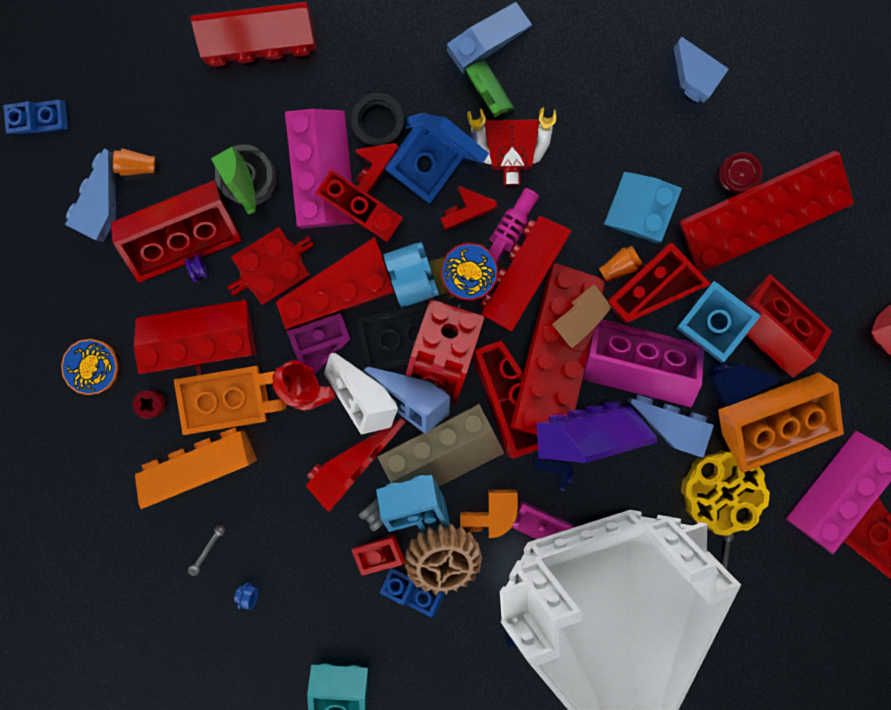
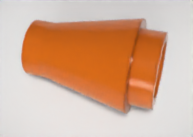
M123 148L121 151L114 150L113 173H119L120 176L154 173L155 156H147Z
M633 246L627 249L623 247L599 270L608 283L616 278L639 271L637 268L641 267L643 263Z

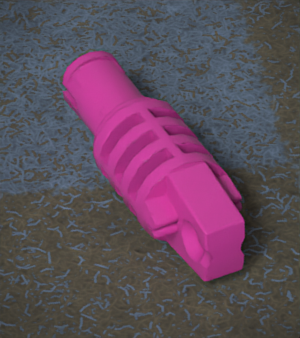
M528 188L524 189L513 209L509 208L505 212L489 239L493 243L489 251L494 256L496 262L500 260L505 250L511 253L529 223L527 216L538 200L539 195Z

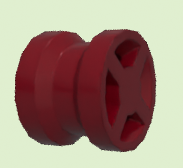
M146 390L141 391L135 396L132 405L136 415L148 419L162 414L166 402L160 392Z

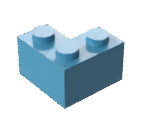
M419 475L406 482L390 483L384 488L376 489L381 521L389 532L417 525L420 531L426 534L428 527L435 530L438 529L440 524L443 528L450 526L445 498L432 475Z

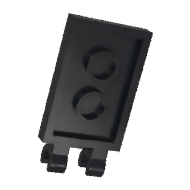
M429 302L356 318L367 367L387 370L409 364L410 356ZM461 304L452 305L454 307L461 308ZM450 329L441 331L442 335L446 338L452 339L456 337V334L451 335Z

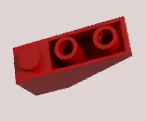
M332 169L315 192V194L385 242L389 240L403 217Z

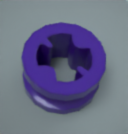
M199 254L194 255L193 260L185 259L186 268L194 282H198L200 277H209L206 266Z

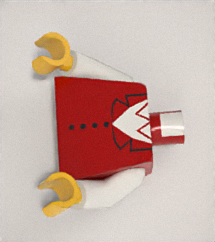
M541 108L539 119L487 121L482 109H480L481 117L477 120L472 119L471 112L469 111L467 118L472 126V139L490 153L484 163L491 164L492 170H503L505 186L521 185L520 170L531 169L534 163L541 160L550 145L552 125L556 122V110L554 109L551 118H545L543 116L544 108Z

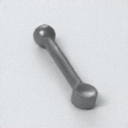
M218 525L215 527V533L196 563L188 568V573L191 576H196L200 572V565L219 536L224 535V526Z
M733 533L730 536L723 535L725 545L722 566L726 570L730 543L734 539Z

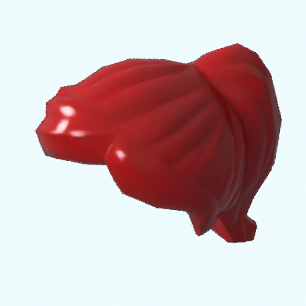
M298 360L288 361L283 366L276 368L272 376V387L277 396L286 405L303 411L312 410L335 399V392L329 386H319L318 380L313 374V367L307 366Z

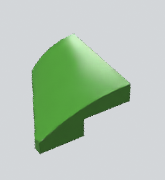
M480 61L465 68L469 78L480 96L485 100L494 117L503 112L507 115L515 110L486 61Z
M230 147L211 158L226 186L239 203L243 204L246 212L249 215L255 212L254 186L242 155L233 147Z

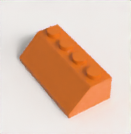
M819 372L718 410L722 435L740 471L743 473L844 434L838 384Z
M236 427L224 431L220 433L222 439L212 443L210 438L194 444L195 450L186 454L184 449L168 454L169 460L161 464L156 459L141 465L143 471L135 474L140 508H146L256 462L257 458L245 429L237 432Z

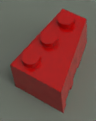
M671 242L665 245L607 301L612 306L610 309L623 323H627L711 284Z

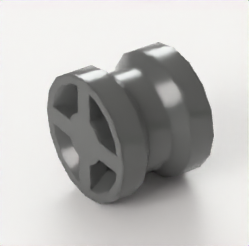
M378 497L358 515L362 520H367L373 532L383 525Z

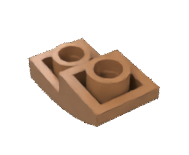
M592 285L572 302L574 307L552 324L571 348L587 336L612 307L595 285Z

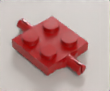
M278 227L231 257L240 271L241 278L227 286L229 291L239 285L238 288L231 292L235 296L248 287V289L254 292L261 305L310 275L302 262L301 254L314 247V243L310 242L302 247V245L311 240L307 236L294 245V243L287 239L282 229Z

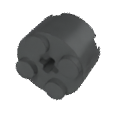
M233 146L242 155L249 172L252 174L251 179L254 186L256 205L270 199L277 183V173L272 161L254 146ZM215 167V180L222 193L235 203L243 205L239 203L226 186Z

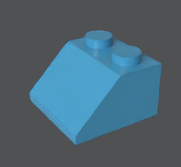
M624 172L604 225L650 243L658 244L662 242L682 188L657 178Z
M714 281L676 329L720 363H723L757 322L760 315Z

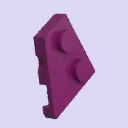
M341 311L287 330L297 360L313 367L314 375L328 362L331 353H336L350 340Z

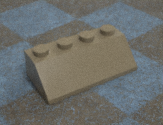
M478 403L437 424L427 434L421 432L378 455V459L391 483L406 482L419 475H432L438 487L504 454V451Z

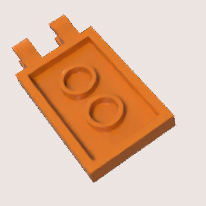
M258 365L174 379L183 435L268 421L267 413L287 409L285 402H282L280 399L270 401L268 399L266 384L273 383L272 376L275 371L260 374Z

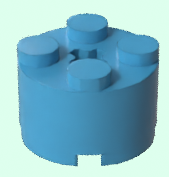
M422 242L383 254L401 308L439 295Z

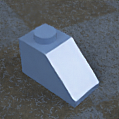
M681 37L674 47L680 86L686 90L685 94L690 99L696 102L701 100L704 103L729 69Z

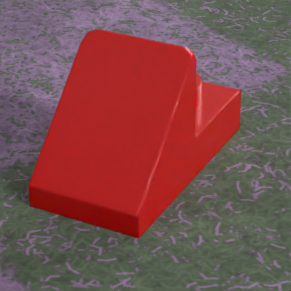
M391 143L355 150L356 155L372 165L370 169L365 167L356 180L359 182L357 187L370 195L385 173V166L396 153L399 146Z
M458 186V192L465 208L461 209L458 205L444 211L445 217L441 218V223L445 231L497 209V203L495 200Z
M393 533L377 541L359 545L352 549L362 576L406 563Z

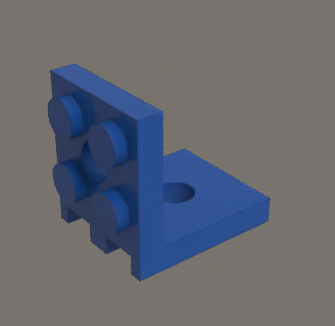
M423 114L384 169L425 202L431 203L463 158L483 163L490 153L446 117ZM426 155L430 160V165L427 170L420 171L417 167L418 159Z

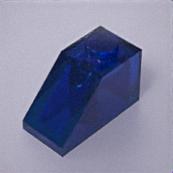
M728 361L714 366V372L707 375L722 406L726 407L779 382L777 376L739 363L729 364Z

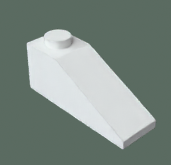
M331 353L324 374L360 434L391 428L398 407L385 387L336 353Z

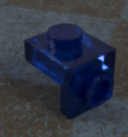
M534 456V469L559 473L557 485L559 491L565 492L566 485L571 486L574 470L569 469V462Z

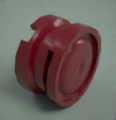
M746 152L736 153L721 164L718 172L719 182L727 192L734 193L735 195L743 193L759 184L762 177V166L759 160L752 154Z

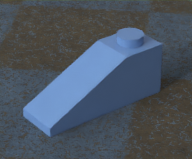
M517 2L470 27L447 44V52L462 74H465V68L485 60L532 27V24Z
M372 367L364 369V374L385 387L390 397L395 400L398 407L397 413L425 434L449 415L450 396L442 388H437L431 382Z

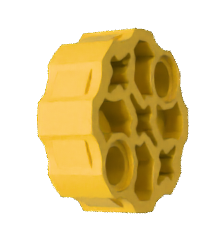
M720 450L717 453L704 455L703 458L698 457L692 463V467L688 475L683 478L681 493L684 495L687 513L696 523L708 524L707 528L718 535L730 536L732 533L741 530L748 531L759 522V516L763 509L768 507L770 492L766 489L764 472L760 467L749 470L751 471L749 474L751 483L743 479L745 478V473L740 471L731 451ZM706 463H712L714 471L709 477H703L701 472L702 467ZM722 487L728 489L727 493L729 496L727 498L721 496L723 494ZM746 488L753 490V492L742 491ZM697 493H703L707 495L702 497L697 495ZM697 502L706 506L705 511L708 517L699 513L700 509ZM742 508H746L748 511L747 518L742 522H738L736 519L737 512Z

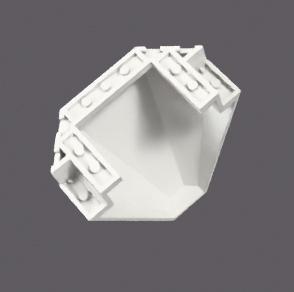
M628 510L527 543L522 559L516 562L509 575L510 580L506 587L503 586L500 591L501 623L529 664L568 710H679L741 586L716 558L707 551L708 524L698 522V524L691 526L681 524V519L658 515L657 519L642 517L640 511Z

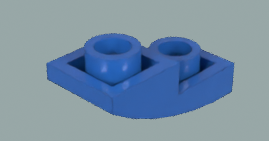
M59 99L39 103L28 101L3 105L7 134L38 133L68 129L66 101Z
M390 568L380 591V594L403 606L408 605L431 618L436 616L445 595L443 591H439L435 595L432 589L424 592L422 587L415 586L413 580H410L406 572L396 568Z

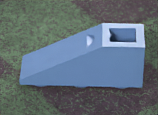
M103 149L102 153H98L92 163V168L94 169L89 179L86 178L82 182L79 189L81 195L77 203H73L70 206L66 215L68 220L65 224L100 242H104L111 229L110 222L116 219V173H113L114 153Z
M637 395L636 400L628 398L627 402L671 447L702 458L704 457L714 426L706 423L707 417L691 412L690 417L679 414L681 408L665 403L662 409L652 405L653 399Z

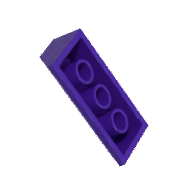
M617 401L604 402L603 406L585 407L586 411L570 410L567 411V416L566 414L549 415V420L537 423L539 458L587 463L657 443V436L632 407L620 406V402Z

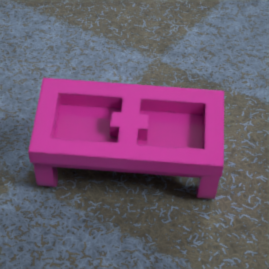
M523 501L518 506L517 517L512 528L535 539L574 528L572 524Z

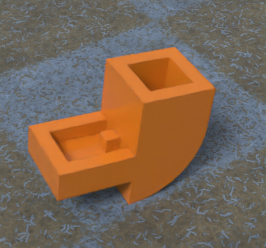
M488 490V512H460V527H466V531L480 532L483 531V527H488L489 538H496L505 534L513 526L517 517V490Z

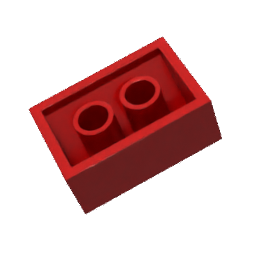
M771 274L743 302L760 315V318L746 335L757 344L760 350L767 353L782 370L794 378L817 360L832 330Z

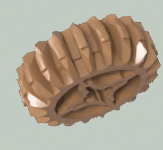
M440 524L438 529L435 530L428 527L426 534L418 532L417 539H411L410 547H406L405 568L407 569L408 577L410 580H413L416 587H422L424 592L432 589L435 595L439 591H443L447 595L448 590L454 589L458 593L460 586L468 587L469 581H474L476 573L480 572L482 555L479 544L471 532L466 533L463 527L455 530L452 524L448 528H443Z

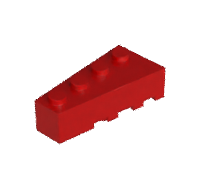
M502 341L475 349L472 359L507 456L514 459L538 450L537 435L510 428L523 378L521 369Z

